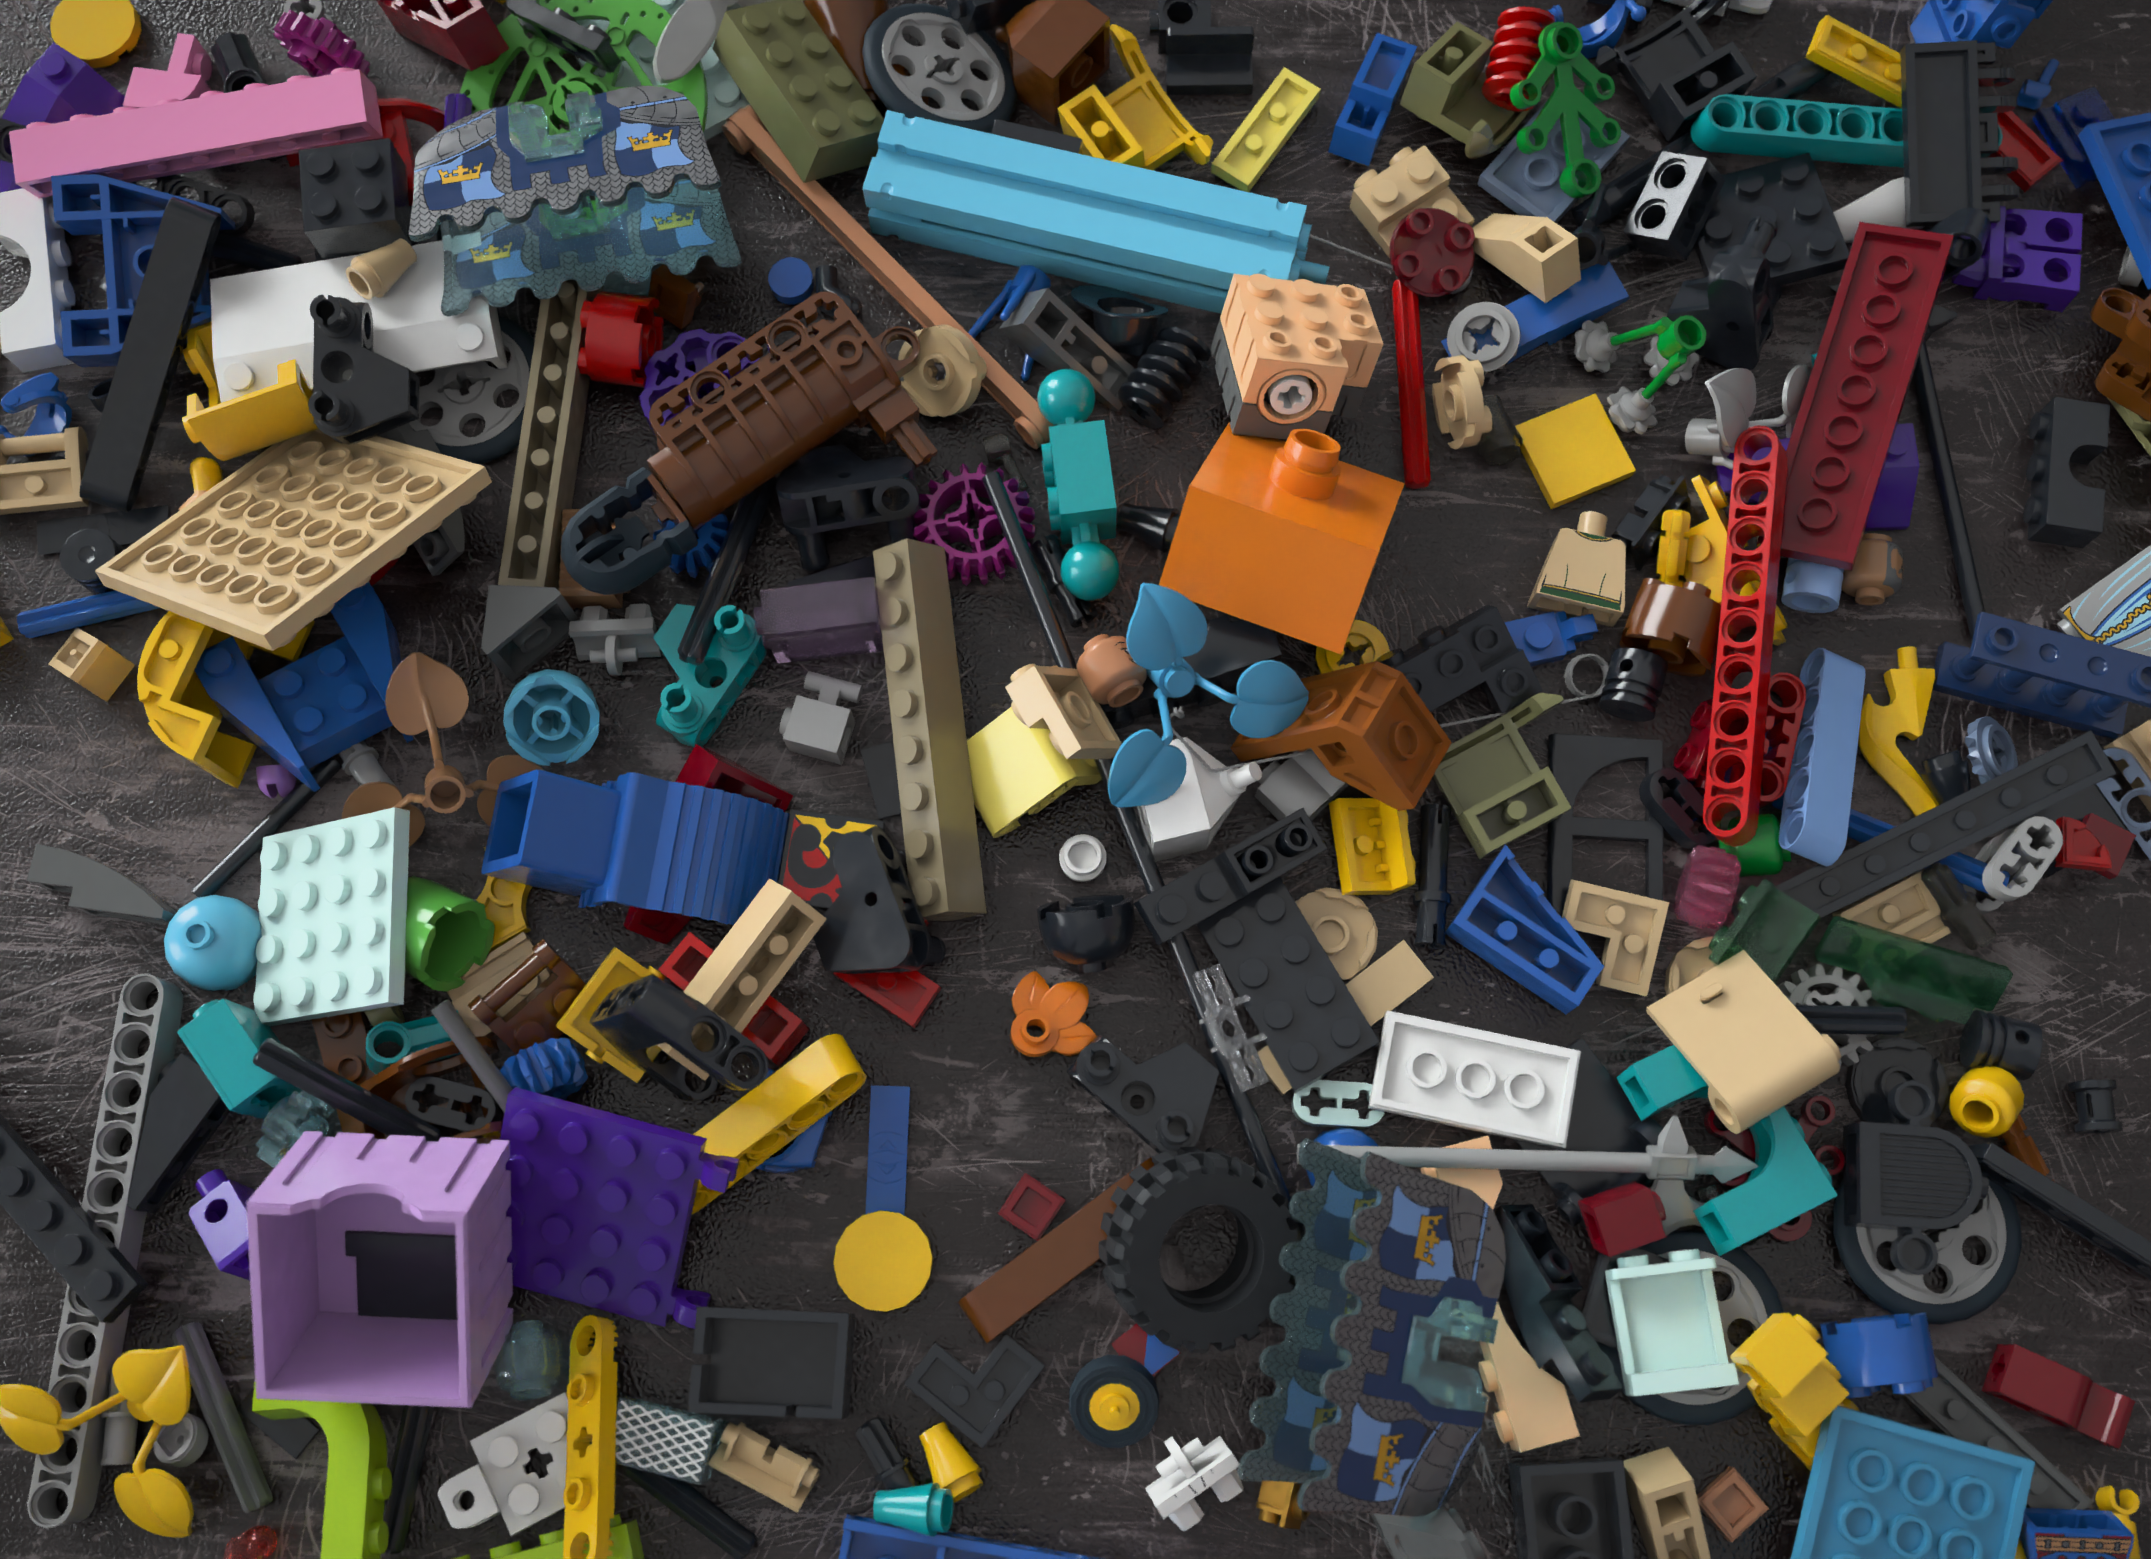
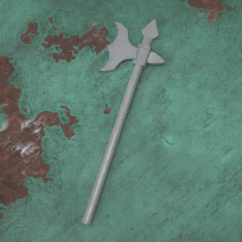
M1678 1116L1670 1118L1658 1136L1657 1145H1647L1646 1153L1323 1145L1363 1162H1366L1367 1157L1372 1152L1405 1167L1646 1173L1648 1179H1654L1653 1186L1650 1188L1651 1192L1655 1191L1658 1194L1665 1209L1666 1220L1661 1221L1666 1236L1682 1226H1701L1693 1211L1705 1203L1698 1202L1687 1194L1684 1180H1694L1695 1174H1713L1723 1184L1759 1167L1756 1163L1726 1146L1715 1155L1697 1154L1693 1146H1688ZM1300 1144L1297 1145V1164H1300V1162H1299V1149H1300Z

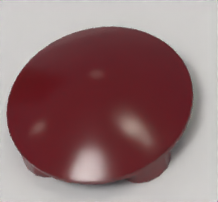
M1419 208L1414 210L1398 223L1391 237L1389 248L1390 261L1396 276L1409 290L1422 296L1441 297L1456 291L1467 280L1473 267L1474 231L1469 224L1461 222L1447 211L1437 208Z

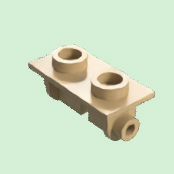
M729 1422L721 1436L720 1441L722 1443L708 1465L798 1513L820 1476V1469L812 1465L813 1459L809 1457L805 1459L781 1445L775 1450L769 1447L771 1440L748 1429L745 1423L741 1422L737 1426Z

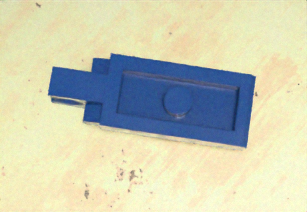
M1553 611L1504 622L1516 647L1523 649L1531 667L1563 660L1566 655L1576 652L1575 643L1592 640L1593 635L1598 632L1593 614L1567 619L1565 611L1556 613Z

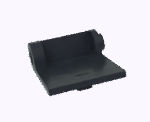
M1579 1038L1567 1047L1579 1050L1581 1054L1566 1148L1558 1149L1513 1139L1521 1150L1646 1153L1647 1145H1657L1658 1136L1663 1128L1650 1117L1643 1121L1640 1120L1628 1097L1583 1038ZM1537 1170L1559 1199L1554 1203L1557 1211L1572 1227L1579 1223L1586 1228L1578 1200L1633 1181L1644 1185L1650 1180L1647 1178L1646 1173Z

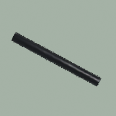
M333 757L319 763L311 771L319 787L322 788L342 768V765ZM300 782L191 891L198 898L214 895L262 847L263 837L275 835L319 790L313 792L304 783Z

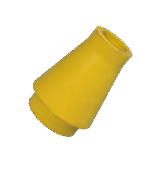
M946 1422L929 1428L919 1436L924 1447L933 1483H939L941 1488L950 1489L953 1495V1503L969 1496L983 1485L979 1476L982 1469L950 1432Z

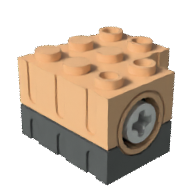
M1233 274L1220 316L1221 320H1219L1210 348L1212 358L1216 361L1215 369L1219 385L1223 388L1222 396L1227 415H1230L1231 418L1230 427L1232 434L1287 439L1290 432L1294 429H1310L1325 434L1331 415L1356 418L1366 392V387L1369 384L1383 347V341L1365 290L1349 284H1342L1337 287L1334 285L1317 284L1306 279H1297L1293 282L1291 280L1270 278L1263 274H1253L1250 277L1249 275Z

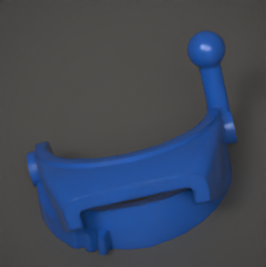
M1615 0L1611 9L1600 19L1587 26L1578 28L1583 40L1581 53L1589 59L1597 57L1598 49L1605 45L1614 49L1624 30L1629 10L1633 20L1642 21L1647 14L1645 7L1638 6L1634 0ZM1560 5L1553 6L1552 9L1548 10V12L1555 16V22H1564L1563 11Z
M52 372L32 377L9 391L1 399V406L7 413H17L37 405L35 417L23 436L64 433V430L70 425L72 409L66 402L68 397L63 391L60 392L58 390L59 379ZM0 425V434H3L5 438L16 437L9 433L5 426ZM27 454L23 456L31 457L35 454Z
M768 1068L765 1079L775 1073L773 1069ZM831 1110L798 1135L793 1144L782 1154L768 1158L757 1166L756 1169L781 1174L813 1168L816 1163L815 1160L818 1158L816 1153L823 1140V1132L828 1117H831L833 1111Z

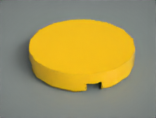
M62 0L55 8L50 22L51 36L55 43L87 63L91 68L111 66L120 61L118 56L126 50L130 53L137 45L141 33L140 16L129 0Z
M877 1211L862 1215L845 1229L836 1245L833 1265L838 1284L851 1301L868 1310L887 1312L907 1306L922 1294L931 1276L934 1257L929 1238L918 1223L901 1213Z

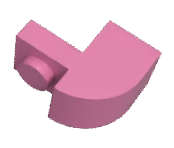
M177 34L167 71L133 67L123 106L144 108L155 106L158 101L163 99H179L183 101L200 98L202 93L212 91L206 83L212 74V61L195 35Z

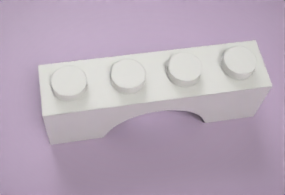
M25 189L1 192L0 242L13 255L28 258L31 265V275L26 290L13 305L0 312L2 354L23 373L74 364L63 356L60 311H71V306L75 305L76 302L73 287L68 280L67 269L68 266L72 265V256L65 242L64 228L54 221L53 197L37 198Z

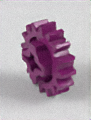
M289 10L287 13L284 12L273 29L275 31L274 37L282 41L280 45L289 50L287 52L289 58L301 65L312 77L329 75L334 69L344 67L360 69L365 76L370 71V63L363 59L365 55L362 52L356 50V42L342 33L336 27V24L323 17L320 20L317 18L315 20L303 12H300L298 15L294 11Z

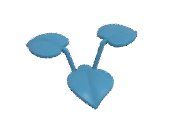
M1142 583L1137 604L1128 625L1126 644L1131 658L1138 665L1146 669L1148 677L1158 687L1154 692V697L1158 700L1163 736L1160 738L1152 730L1141 729L1130 735L1122 743L1114 757L1109 773L1108 795L1110 802L1116 807L1156 804L1172 796L1181 786L1186 775L1187 761L1184 753L1178 747L1169 745L1173 740V730L1167 703L1168 697L1177 698L1185 696L1192 690L1194 685H1198L1222 700L1235 704L1230 715V723L1236 731L1250 738H1266L1282 732L1297 720L1308 702L1309 691L1305 688L1294 670L1288 665L1274 660L1256 662L1247 668L1238 679L1237 695L1231 694L1204 679L1197 672H1194L1193 668L1183 658L1199 652L1206 642L1207 622L1202 611L1191 600L1173 589L1151 583Z

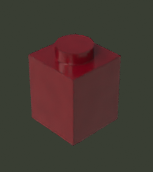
M1633 1181L1578 1200L1593 1249L1608 1257L1666 1238L1661 1221L1666 1220L1663 1203L1655 1191L1651 1192V1189Z

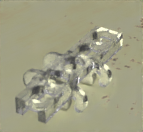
M1220 963L1192 974L1207 1010L1204 1012L1205 1018L1198 1022L1200 1025L1207 1023L1216 1046L1210 1049L1211 1053L1220 1050L1222 1056L1226 1055L1241 1093L1269 1082L1254 1044L1267 1039L1266 1035L1262 1033L1247 1039L1234 1007L1250 1001L1249 995L1234 998ZM1207 975L1214 979L1216 983L1215 991H1213ZM1217 998L1221 999L1224 1003L1219 1005ZM1224 1020L1230 1021L1235 1028L1233 1037H1229L1224 1033L1222 1029ZM1244 1049L1243 1060L1238 1050ZM1245 1066L1252 1069L1254 1074L1253 1082H1251Z

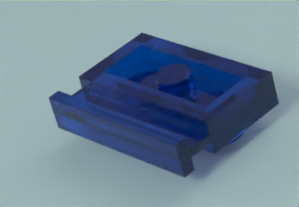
M2093 86L2057 101L2049 108L2043 107L2039 109L2032 118L2050 148L2062 159L2060 164L2076 189L2081 188L2085 183L2098 180L2078 134L2088 124L2115 119L2101 95Z

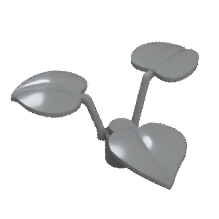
M1796 365L1788 373L1782 391L1784 414L1773 419L1749 421L1748 419L1756 405V382L1750 370L1733 368L1707 380L1705 385L1714 402L1716 419L1693 418L1689 422L1685 433L1687 452L1692 455L1713 456V465L1725 466L1733 470L1734 461L1727 458L1730 453H1734L1737 438L1749 427L1760 425L1770 428L1786 424V438H1790L1811 375L1809 366ZM1761 492L1758 504L1765 500L1768 492Z

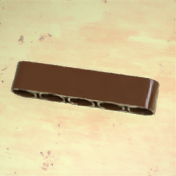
M1152 1157L1140 1164L1146 1170L1155 1166ZM1128 1174L958 1301L959 1306L986 1344L994 1340L1100 1260L1098 1242L1107 1240V1233L1100 1228L1103 1215L1107 1212L1114 1214L1117 1204L1110 1198L1119 1186L1126 1191L1134 1182Z

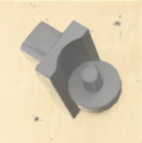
M630 604L626 608L625 619H610L608 609L601 606H585L580 620L570 621L569 635L574 640L578 661L590 660L591 663H606L610 676L621 675L623 662L638 661V658L661 657V649L653 638L657 633V628L648 604Z

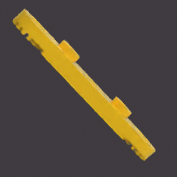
M587 1315L578 1322L570 1342L569 1384L567 1387L566 1485L563 1493L565 1505L563 1559H584L585 1557H587L586 1559H607V1556H612L613 1552L609 1551V1547L613 1546V1540H609V1538L612 1536L610 1532V1519L614 1518L617 1362L613 1361L614 1347H617V1342H614V1339L618 1338V1333L614 1332L617 1329L616 1325H613L614 1321L595 1315ZM590 1338H595V1343L593 1347L589 1346V1344H593V1341H591ZM590 1542V1549L587 1556L586 1553H583V1550H587V1547L584 1546V1544H589Z

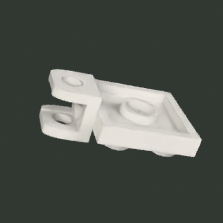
M564 1392L470 1440L480 1464L452 1477L438 1491L439 1500L451 1527L456 1529L475 1527L502 1514L509 1533L513 1536L565 1508L563 1493L566 1485L567 1393ZM534 1449H538L541 1454L550 1452L553 1457V1461L547 1465L548 1475L540 1478L536 1472L528 1474L525 1469V1465L531 1461L529 1453ZM466 1491H470L474 1495V1504L466 1511L461 1506V1497Z

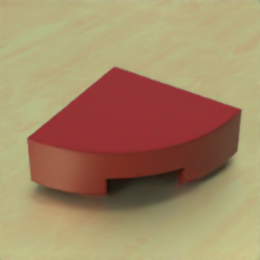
M2064 816L2056 820V824L2063 835V845L2056 856V867L2103 872L2112 868L2111 857L2105 844L2101 845L2095 835L2086 828L2087 825L2079 820Z

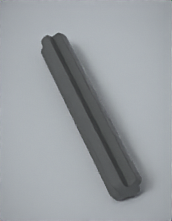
M199 1322L185 1324L172 1333L175 1346H185L190 1383L240 1505L245 1513L255 1512L271 1503L273 1495L202 1324Z

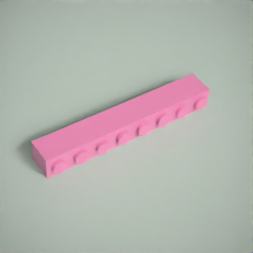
M347 67L334 69L331 71V74L310 77L297 75L290 77L287 82L279 84L252 83L246 85L244 90L234 92L207 91L202 93L200 98L183 101L179 99H163L158 101L155 106L144 108L118 107L110 114L99 116L78 114L72 116L70 121L54 124L33 122L28 124L26 129L9 131L15 183L37 198L52 196L51 176L99 174L129 183L299 153V150L383 138L376 86L360 69L356 70Z

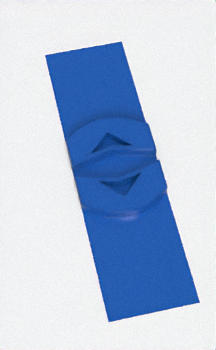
M871 1085L865 1215L877 1211L901 1213L905 1216L910 1087Z

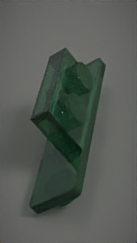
M1839 916L1832 918L1814 952L1819 962L1860 973L1872 992V997L1886 1007L1903 1006L1917 1010L1926 1018L1936 1022H1943L1947 1019L1965 1025L1974 1007L1985 1011H1992L2013 976V973L2007 966Z

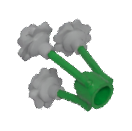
M1684 315L1672 322L1668 317L1664 316L1654 324L1621 334L1608 332V326L1604 321L1596 324L1587 320L1583 322L1582 330L1575 333L1574 354L1576 358L1584 364L1587 372L1598 370L1601 373L1608 372L1610 363H1614L1617 360L1615 350L1621 344L1653 334L1659 335L1651 339L1650 351L1643 359L1645 364L1652 366L1649 370L1650 376L1654 378L1646 388H1640L1638 391L1635 390L1633 392L1627 387H1621L1617 393L1611 394L1607 398L1608 403L1611 405L1609 408L1610 420L1618 425L1621 431L1627 433L1635 431L1637 434L1642 435L1646 432L1647 428L1654 427L1657 424V419L1653 416L1656 409L1651 404L1654 400V393L1664 382L1674 386L1680 379L1687 381L1692 377V367L1699 360L1698 354L1695 351L1701 348L1706 340V330L1695 317Z

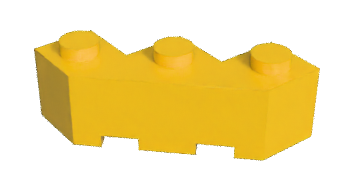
M1773 1313L1730 1357L1738 1370L1744 1374L1747 1373L1751 1377L1746 1385L1759 1407L1773 1416L1769 1424L1775 1434L1811 1471L1822 1421L1838 1405L1857 1411L1860 1410L1849 1398H1846L1850 1393L1838 1382L1842 1378L1840 1372L1825 1358L1828 1353L1817 1342L1820 1338L1817 1330L1798 1314L1792 1316L1790 1313Z

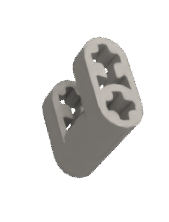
M2035 816L1989 840L1975 857V859L1988 863L1982 874V883L1987 892L1984 895L1987 898L1980 902L1974 899L1976 895L1975 888L1957 882L1954 893L1958 906L1964 912L1981 916L1996 910L2004 902H2010L2027 895L2060 852L2063 845V835L2058 825L2046 817ZM2003 871H2007L2010 874L2007 887L2003 884L2005 880Z

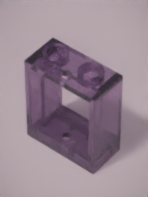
M874 577L760 590L762 606L754 607L756 631L758 635H762L764 649L772 650L778 664L884 651L877 586Z

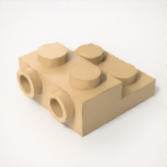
M1425 145L1415 151L1410 147L1403 148L1392 157L1389 162V168L1379 174L1375 169H1371L1362 174L1354 184L1355 189L1353 190L1350 209L1389 258L1390 241L1396 226L1404 217L1416 209L1437 208L1451 213L1461 222H1465L1471 227L1474 222L1472 215L1448 187L1451 177Z
M1028 664L1011 675L1010 679L1012 682L1005 688L1013 700L1011 707L1014 714L1028 728L1050 729L1049 738L1052 745L1066 759H1111L1116 755L1122 743L1099 703L1095 702L1090 696L1077 669L1061 668L1057 665L1049 667Z

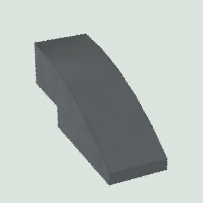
M36 844L27 881L47 890L71 893L68 906L94 916L168 926L170 920L177 913L165 900L143 884L96 860L68 850Z

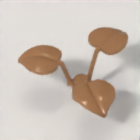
M413 652L399 663L391 675L386 690L385 702L386 711L391 723L402 734L416 735L428 730L435 768L430 770L425 778V795L409 793L402 797L400 790L391 783L381 781L366 783L356 788L348 796L343 807L342 819L393 807L409 810L410 847L421 836L425 826L424 814L419 808L412 805V802L421 803L423 807H430L439 813H452L463 805L466 797L470 798L474 795L475 791L483 789L477 798V808L481 818L490 826L500 783L536 769L545 770L540 765L519 755H505L497 757L490 762L487 768V781L476 780L469 785H465L464 777L458 769L444 765L437 727H452L464 717L469 702L466 685L452 668L422 652Z

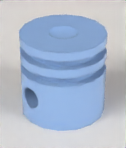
M1788 558V567L1786 569L1781 598L1782 603L1791 609L1808 613H1827L1838 609L1844 569Z

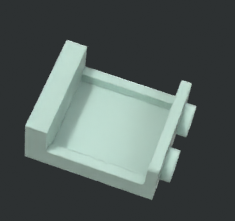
M1699 1249L1669 1252V1263L1649 1265L1648 1255L1617 1258L1618 1269L1605 1271L1625 1394L1627 1396H1642L1739 1385L1735 1363H1729L1712 1274V1269L1717 1268L1715 1257L1700 1259Z

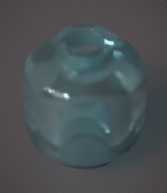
M527 1320L515 1323L512 1326V1331L506 1334L505 1341L495 1360L498 1387L506 1392H510V1398L514 1400H534L548 1396L551 1393V1388L557 1385L563 1378L560 1335L551 1329L543 1328L541 1321Z

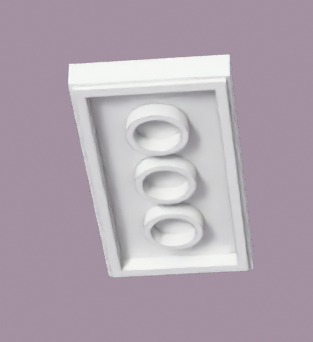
M1387 1010L1384 1016L1368 1108L1564 1149L1567 1143L1581 1051Z

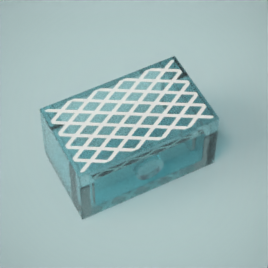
M631 1396L619 1397L616 1407L615 1463L698 1485L707 1483L713 1469L708 1464L718 1449L725 1420L698 1413H688L686 1410Z

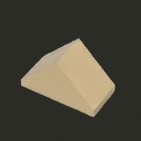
M76 627L49 662L50 666L106 702L135 666V664L78 627Z

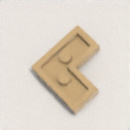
M1570 880L1562 918L1565 917L1575 930L1606 937L1601 963L1604 967L1598 975L1595 984L1647 996L1669 902Z

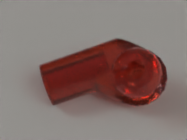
M266 1525L251 1527L227 1543L223 1559H263L269 1557L277 1546L275 1531Z

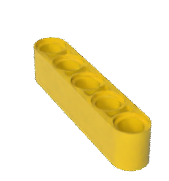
M840 1034L827 1035L811 1044L765 1079L759 1086L753 1088L693 1135L707 1138L705 1153L739 1159L736 1178L733 1181H729L728 1188H730L858 1091L866 1081V1074L844 1037ZM699 1179L692 1214L701 1210L722 1194V1192L705 1187Z

